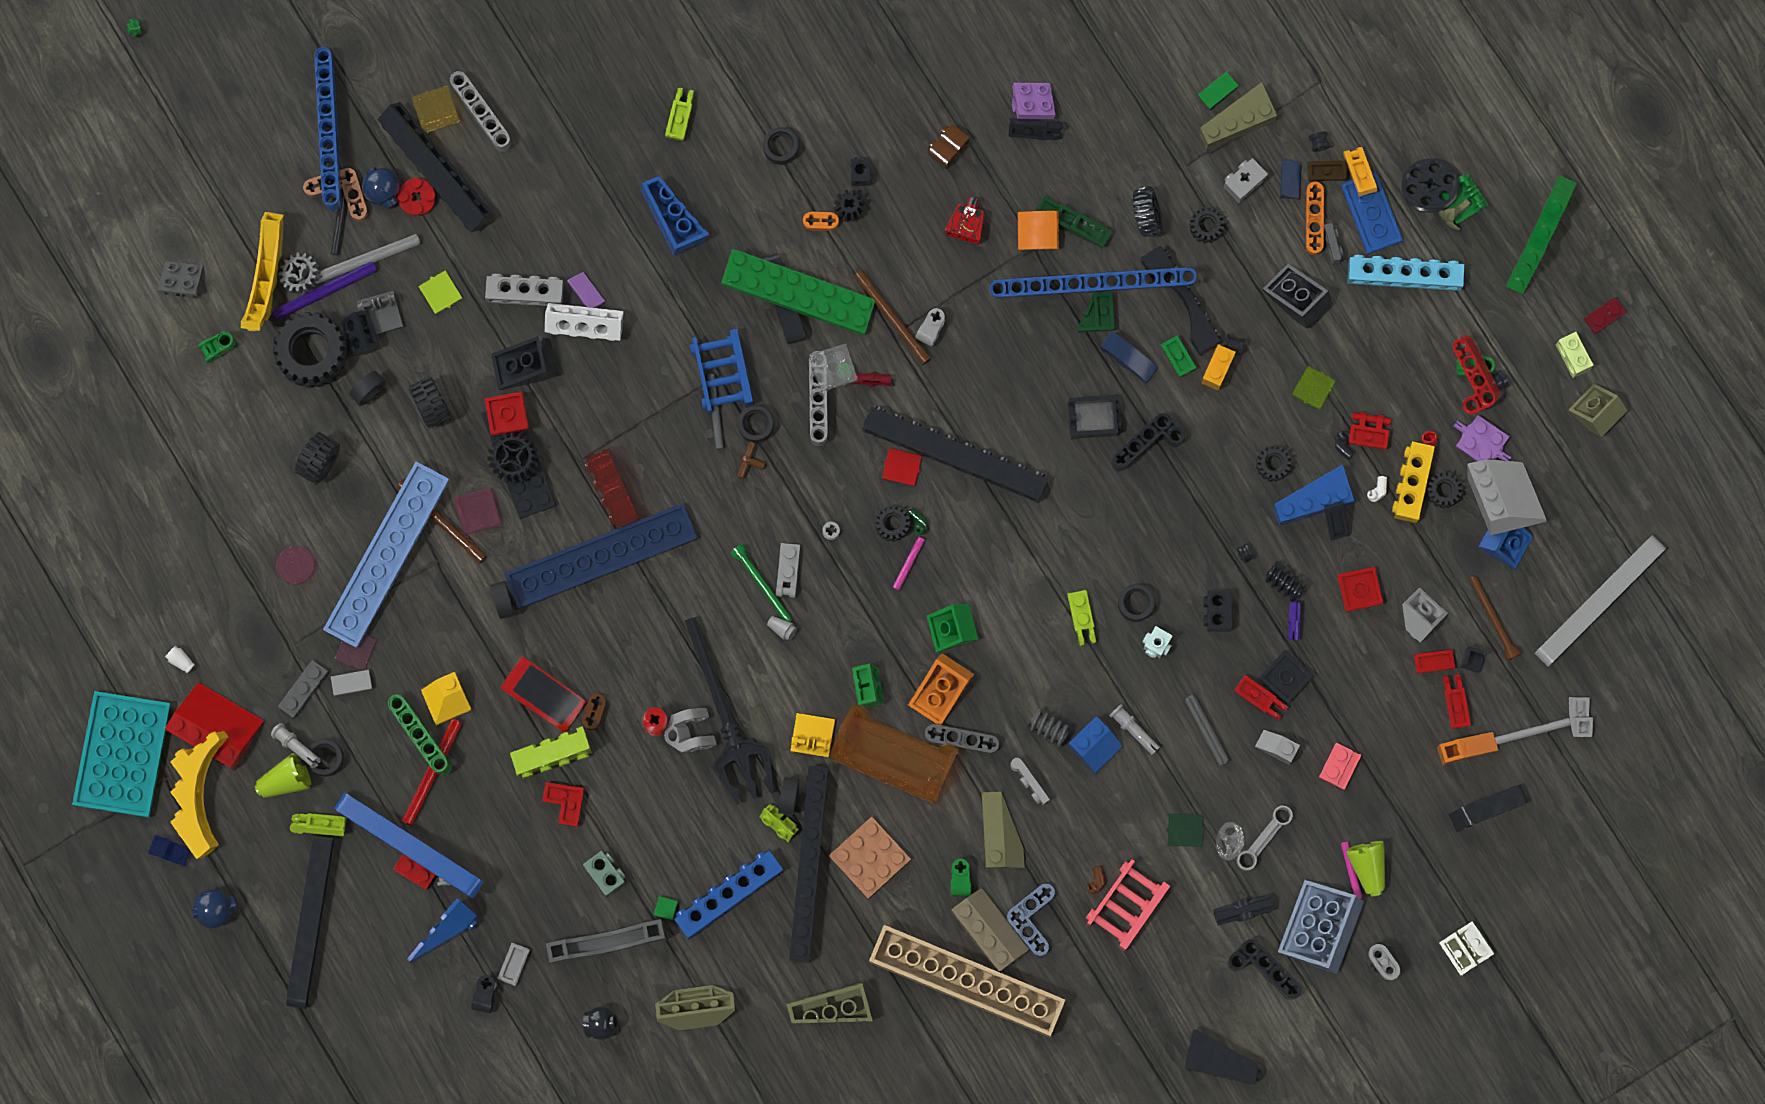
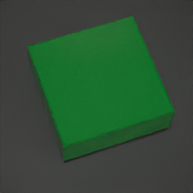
M659 896L654 916L673 921L678 901Z

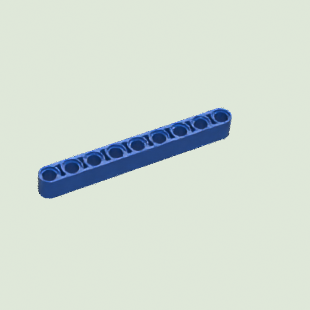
M321 47L316 50L314 57L322 200L329 211H337L342 206L335 66L331 51L326 47ZM323 56H328L327 60H320ZM323 74H329L327 78H321ZM330 91L328 96H322L324 92ZM331 109L330 113L323 114L324 110ZM326 127H332L330 131H324ZM333 144L331 149H325L327 145ZM334 162L332 167H326L327 163ZM329 180H335L333 185H327ZM330 198H336L335 202L328 203Z
M345 792L333 808L472 899H474L484 884L482 880Z

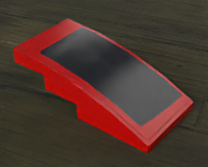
M524 657L519 659L500 687L501 690L563 733L567 732L587 703L580 696Z

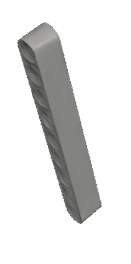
M1652 535L1534 654L1548 667L1666 547Z

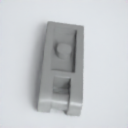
M781 543L776 596L789 595V597L795 598L800 545ZM783 583H791L790 588L783 587Z
M1014 758L1011 762V769L1019 772L1022 777L1020 781L1026 789L1028 787L1033 792L1031 796L1037 804L1041 803L1042 806L1046 805L1050 801L1048 796L1023 761L1019 758Z

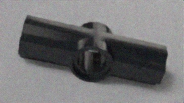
M1270 895L1251 900L1244 899L1234 902L1232 905L1213 909L1217 926L1235 921H1246L1255 918L1254 916L1274 911Z

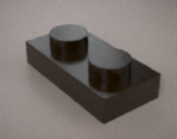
M1346 160L1308 161L1307 163L1308 182L1346 181L1347 179Z

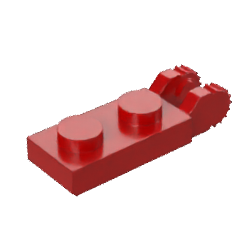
M1455 674L1454 680L1457 689L1453 690L1450 688L1448 676H1443L1444 694L1451 730L1471 726L1465 690L1462 687L1460 674Z
M1245 675L1233 691L1277 721L1281 719V716L1269 708L1272 703L1283 711L1288 709L1275 695Z

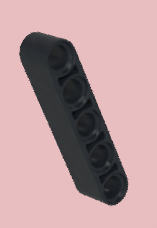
M778 253L760 258L782 266ZM775 305L787 344L805 340L806 337L798 312Z

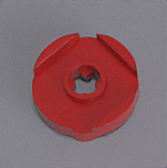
M416 177L406 181L400 187L397 195L401 209L410 216H424L434 208L436 202L434 188L426 180ZM414 194H421L420 201H412Z

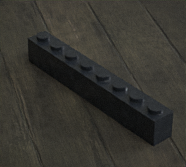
M401 102L390 104L377 119L382 128L390 134L393 141L405 152L406 157L425 176L430 186L435 188L441 199L449 205L452 212L464 223L465 228L470 232L481 230L494 216L493 212Z

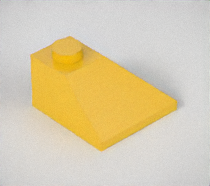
M455 672L435 680L421 690L436 725L471 711V707Z

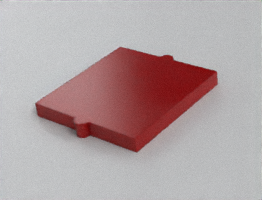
M889 448L887 460L884 462L885 468L882 479L915 486L917 474L920 473L919 466L922 456Z

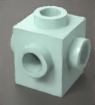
M1155 626L1151 634L1147 633L1143 640L1145 653L1152 658H1160L1162 654L1166 655L1171 647L1169 642L1172 635Z

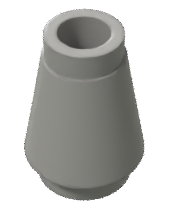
M774 616L767 623V626L783 640L790 641L797 631L793 623Z

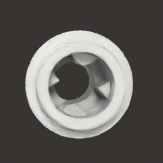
M176 645L166 655L169 663L186 673L195 665L181 647L178 648Z

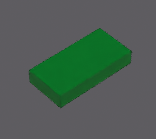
M1225 72L1200 92L1197 97L1211 110L1237 89L1239 85Z

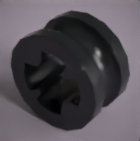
M1243 544L1242 548H1236L1243 563H1246L1247 559H1253L1251 551L1246 544Z

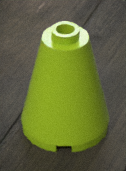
M292 753L256 781L255 790L257 794L267 798L309 789L311 778L306 765L302 766L299 762L302 759L296 753Z
M1383 841L1370 842L1371 844L1364 845L1363 843L1348 848L1346 855L1366 894L1371 896L1381 895L1382 891L1385 890V853Z

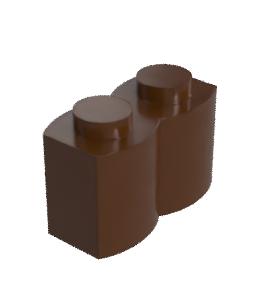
M951 124L949 127L945 126L940 133L941 137L937 141L933 140L928 147V156L945 169L950 166L970 141V137L954 124Z

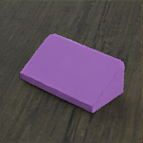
M584 272L567 280L585 307L598 308L605 303V300Z

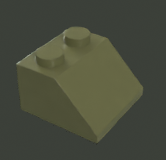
M1593 384L1568 411L1589 431L1602 437L1626 413L1627 409L1619 396Z

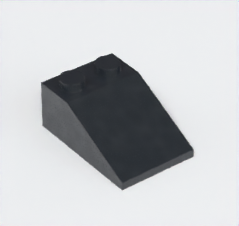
M1289 263L1262 289L1293 320L1306 329L1333 304L1327 289Z
M537 336L491 354L499 390L544 381L558 375L551 340L548 338Z

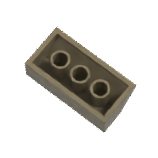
M982 888L951 910V913L997 972L1003 971L1030 950Z

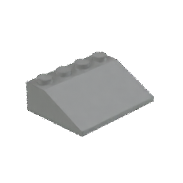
M1485 459L1467 464L1468 481L1490 535L1546 522V517L1523 462Z

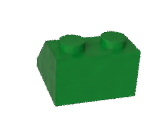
M969 603L953 604L927 615L936 652L965 646L978 640Z

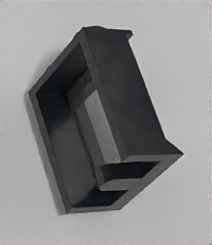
M1115 395L1069 398L1067 406L1070 440L1108 436L1116 437L1118 431H1121L1120 419H1117L1116 412H1119V402L1115 401Z

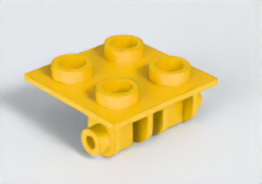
M797 713L790 751L829 757L835 719Z

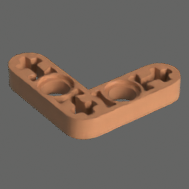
M351 168L341 169L340 176L343 179L341 180V189H343L350 214L355 221H363L367 218L368 211L357 175ZM347 173H349L350 176H353L351 177V181L343 179L346 177ZM321 176L309 179L304 183L303 190L308 197L314 198L322 195L321 188L317 187L320 186ZM311 184H313V186L316 187L314 189L315 192L307 190L310 188ZM350 191H358L359 196L356 199H350L348 197ZM358 203L360 210L363 211L361 216L354 214L357 212L354 204Z

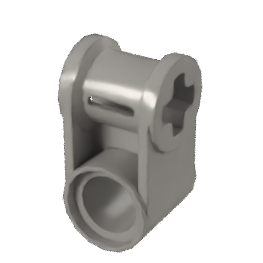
M934 308L930 310L915 337L931 347L935 344L945 323V316L941 309ZM939 315L940 320L933 322V317Z

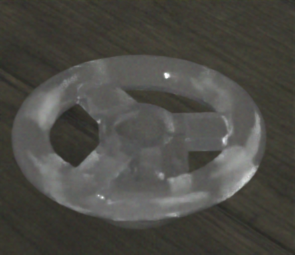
M1227 822L1218 831L1216 849L1222 859L1233 860L1240 854L1244 846L1242 829L1237 823ZM1228 828L1236 830L1232 835L1224 833ZM1222 840L1225 841L1226 854L1222 849Z

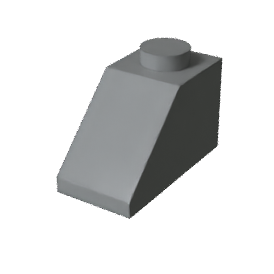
M1263 730L1255 748L1290 765L1300 745L1281 735Z

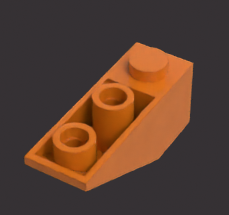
M1493 732L1457 739L1440 744L1437 747L1442 766L1498 751Z

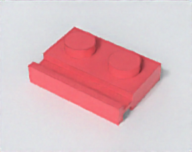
M1335 743L1319 778L1345 790L1361 755Z

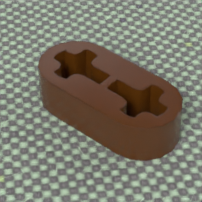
M593 694L588 700L582 720L583 725L588 730L597 729L601 723L606 707V700L601 694ZM597 698H600V702L603 704L602 706L598 705L597 710L595 711V705L594 703H592V701H596ZM592 713H594V720L597 722L596 724L592 723V725L589 726V723L586 721V719H590Z

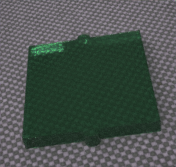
M1168 814V828L1166 829L1168 832V846L1202 847V833L1204 832V829H1202L1203 815Z

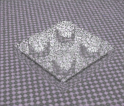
M846 344L809 355L821 392L858 380Z

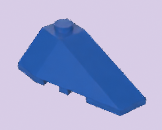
M457 898L440 917L441 924L432 927L428 934L429 938L427 940L423 939L407 960L413 963L465 933L468 929L471 931L478 923L476 921L478 916Z

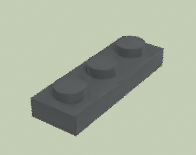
M312 660L278 705V708L292 718H295L325 678L328 671Z

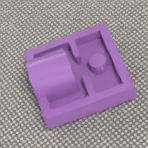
M1050 83L1013 84L1012 110L1016 112L1017 119H1054L1055 110Z

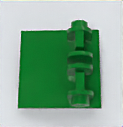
M1469 174L1458 178L1457 197L1446 208H1455L1465 199L1470 202V206L1454 218L1456 224L1488 206V203ZM1442 193L1439 195V198L1441 200H1447L1449 199V195L1446 193Z

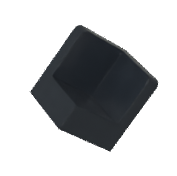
M1467 646L1460 668L1479 673L1487 651Z

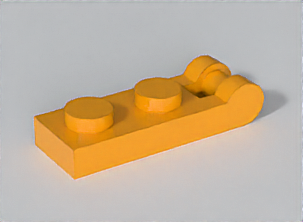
M1358 147L1351 152L1349 150L1344 151V159L1348 165L1358 195L1363 196L1377 192V186L1363 148Z

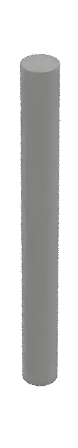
M1567 718L1495 737V741L1498 745L1571 726L1570 719Z

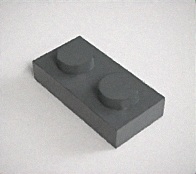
M1332 223L1325 224L1324 236L1332 265L1339 264L1341 257H1343L1342 247L1337 244L1336 239H1339L1337 228H1333Z

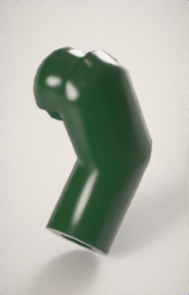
M912 508L907 515L915 521V534L923 535L927 530V519L915 508Z

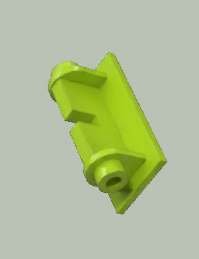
M769 804L764 808L759 817L766 826H770L776 831L781 839L789 842L792 836L799 830L797 825L788 817L784 821L780 820L784 814H779L778 808L775 805Z

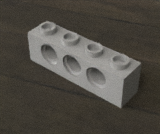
M492 274V276H487L485 299L487 303L547 306L548 303L563 305L564 283L558 277L541 279L539 276L522 278L520 275L503 277L501 274ZM504 285L511 286L508 292L501 291ZM523 286H528L530 288V290L527 293L520 292V289ZM542 287H547L549 289V291L546 294L539 293V290Z

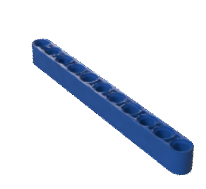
M1186 267L1002 279L993 281L990 284L989 290L996 298L1184 287L1195 284L1197 274L1194 269ZM1186 272H1191L1194 278L1192 281L1186 282L1183 279V275ZM1167 273H1172L1175 276L1172 283L1164 281V276ZM1152 274L1155 276L1156 280L1153 284L1145 282L1147 275ZM1128 276L1136 277L1137 280L1134 285L1126 283ZM1110 277H1115L1118 280L1117 284L1113 287L1107 285V280ZM1091 278L1098 279L1097 287H1089L1088 281ZM1077 279L1079 281L1077 289L1069 287L1071 280ZM1059 281L1061 284L1060 288L1052 290L1050 288L1051 282ZM1034 282L1041 283V289L1037 292L1031 289V285ZM1015 283L1022 284V290L1019 293H1015L1012 290ZM995 285H1003L1004 289L1001 294L994 293Z

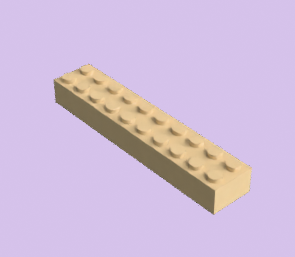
M886 925L882 928L869 960L870 964L1049 1038L1065 1002V999Z

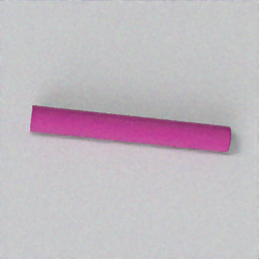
M917 538L893 585L895 590L899 591L925 539Z
M1349 842L1341 843L1353 893L1362 899L1357 874L1346 855V850L1350 848Z

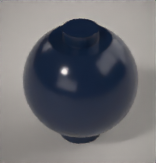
M374 167L366 172L367 176L362 182V191L369 202L374 205H384L385 209L399 202L396 197L400 191V183L392 171L386 168L377 170Z
M210 889L203 891L196 897L191 913L193 919H197L198 923L202 926L218 928L229 920L231 912L236 911V904L233 896L227 897L220 890Z

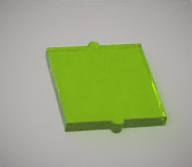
M1308 366L1292 395L1304 401V404L1308 403L1320 410L1335 380L1324 375L1323 371L1319 372Z

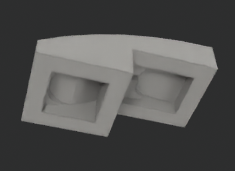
M1569 697V716L1574 737H1592L1593 718L1589 717L1590 698Z

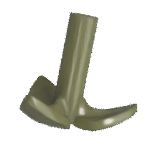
M1465 199L1455 208L1438 211L1442 220H1446V224L1450 228L1460 231L1461 229L1453 223V220L1470 206V202Z

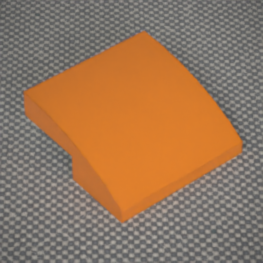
M1058 211L1018 212V250L1059 249Z

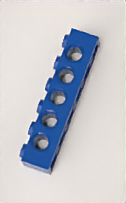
M763 851L755 857L756 861L752 864L747 862L739 868L740 872L735 876L733 874L729 875L723 880L725 883L720 887L715 885L707 891L709 894L706 897L702 898L700 896L692 902V907L688 910L683 908L676 914L677 917L674 920L688 940L784 872L770 851L767 853ZM757 866L765 868V873L762 876H757L754 873V869ZM743 877L749 879V885L746 887H741L738 884V881ZM725 889L733 890L734 893L731 898L726 899L723 897L722 894ZM710 900H715L718 906L714 910H709L707 903ZM696 911L702 914L701 919L697 922L691 920V914Z

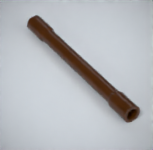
M863 270L858 271L853 277L863 290L874 299L875 304L906 342L921 365L930 361V356L918 344L890 308Z
M402 479V480L397 484L396 487H397L399 490L401 489L403 483L405 482V479ZM434 509L430 518L462 546L478 564L482 563L487 555L475 544H472Z

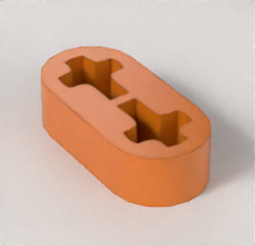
M808 212L803 217L804 227L811 231H833L839 224L837 215L832 212ZM813 217L815 221L820 222H813V225H809V222H806V220ZM831 217L836 222H833L832 226H828L827 222L822 221H828V218Z

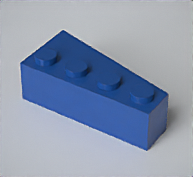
M659 176L642 183L640 191L673 256L707 242L708 232L699 225L696 218L687 211L684 204L675 197V194Z

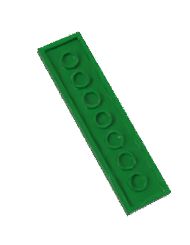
M732 249L720 284L862 336L866 332L875 303L873 298Z

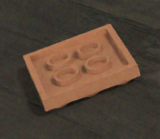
M873 817L869 818L829 855L832 861L867 899L911 861L910 857Z

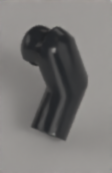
M1340 431L1335 436V449L1348 460L1354 453L1347 447V432Z

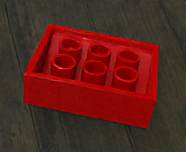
M198 682L175 711L165 730L193 747L207 741L206 737L212 732L225 731L228 739L218 748L213 759L234 771L264 723V720Z

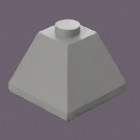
M1420 587L1402 604L1406 630L1419 642L1448 614Z

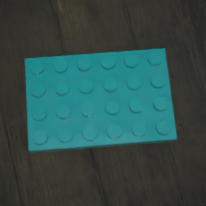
M94 691L74 792L73 806L150 818L166 735L165 727L168 724L171 709L170 703Z

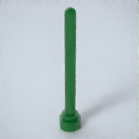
M741 544L730 552L733 558L742 562L782 619L791 622L792 619L748 559L747 549L744 545Z

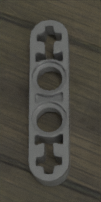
M930 724L925 730V737L931 742L988 753L995 752L999 747L998 738L992 734L939 724ZM932 728H936L937 732L942 733V729H946L944 740H940V735H935V738H931L928 730L931 731ZM950 731H955L958 734V739L954 742L947 739V734ZM968 735L976 736L977 743L975 745L967 744L966 737ZM980 736L984 737L983 741H989V738H992L996 746H992V749H989L987 744H982V748L978 747Z

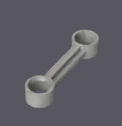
M1279 806L1274 810L1271 822L1248 851L1241 852L1237 857L1236 863L1239 869L1250 871L1255 867L1257 857L1278 830L1282 826L1288 825L1292 820L1293 814L1289 807ZM1278 810L1288 811L1290 815L1289 821L1280 823L1276 819V812ZM1243 854L1251 855L1253 865L1249 868L1241 866L1239 862L1240 856Z

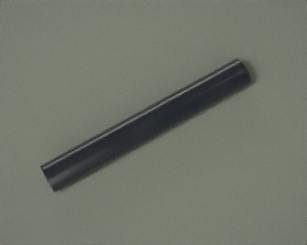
M342 199V206L337 210L331 255L337 256L339 252L346 206L345 199Z

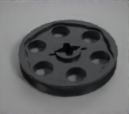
M1422 159L1406 169L1402 177L1401 189L1404 199L1411 207L1422 212L1432 213L1444 210L1454 202L1458 194L1459 181L1454 169L1446 162L1438 159ZM1431 166H1437L1439 167V171L1436 173H1432L1429 171V168ZM1419 171L1421 176L1414 178L1411 176V173ZM1451 177L1454 181L1451 184H1446L1443 182V179ZM1429 183H1433V186H1431V188H1427V185H1429ZM1409 187H1415L1417 192L1409 194L1406 190ZM1446 193L1449 195V199L1441 200L1439 195ZM1428 198L1431 200V204L1422 205L1421 200Z

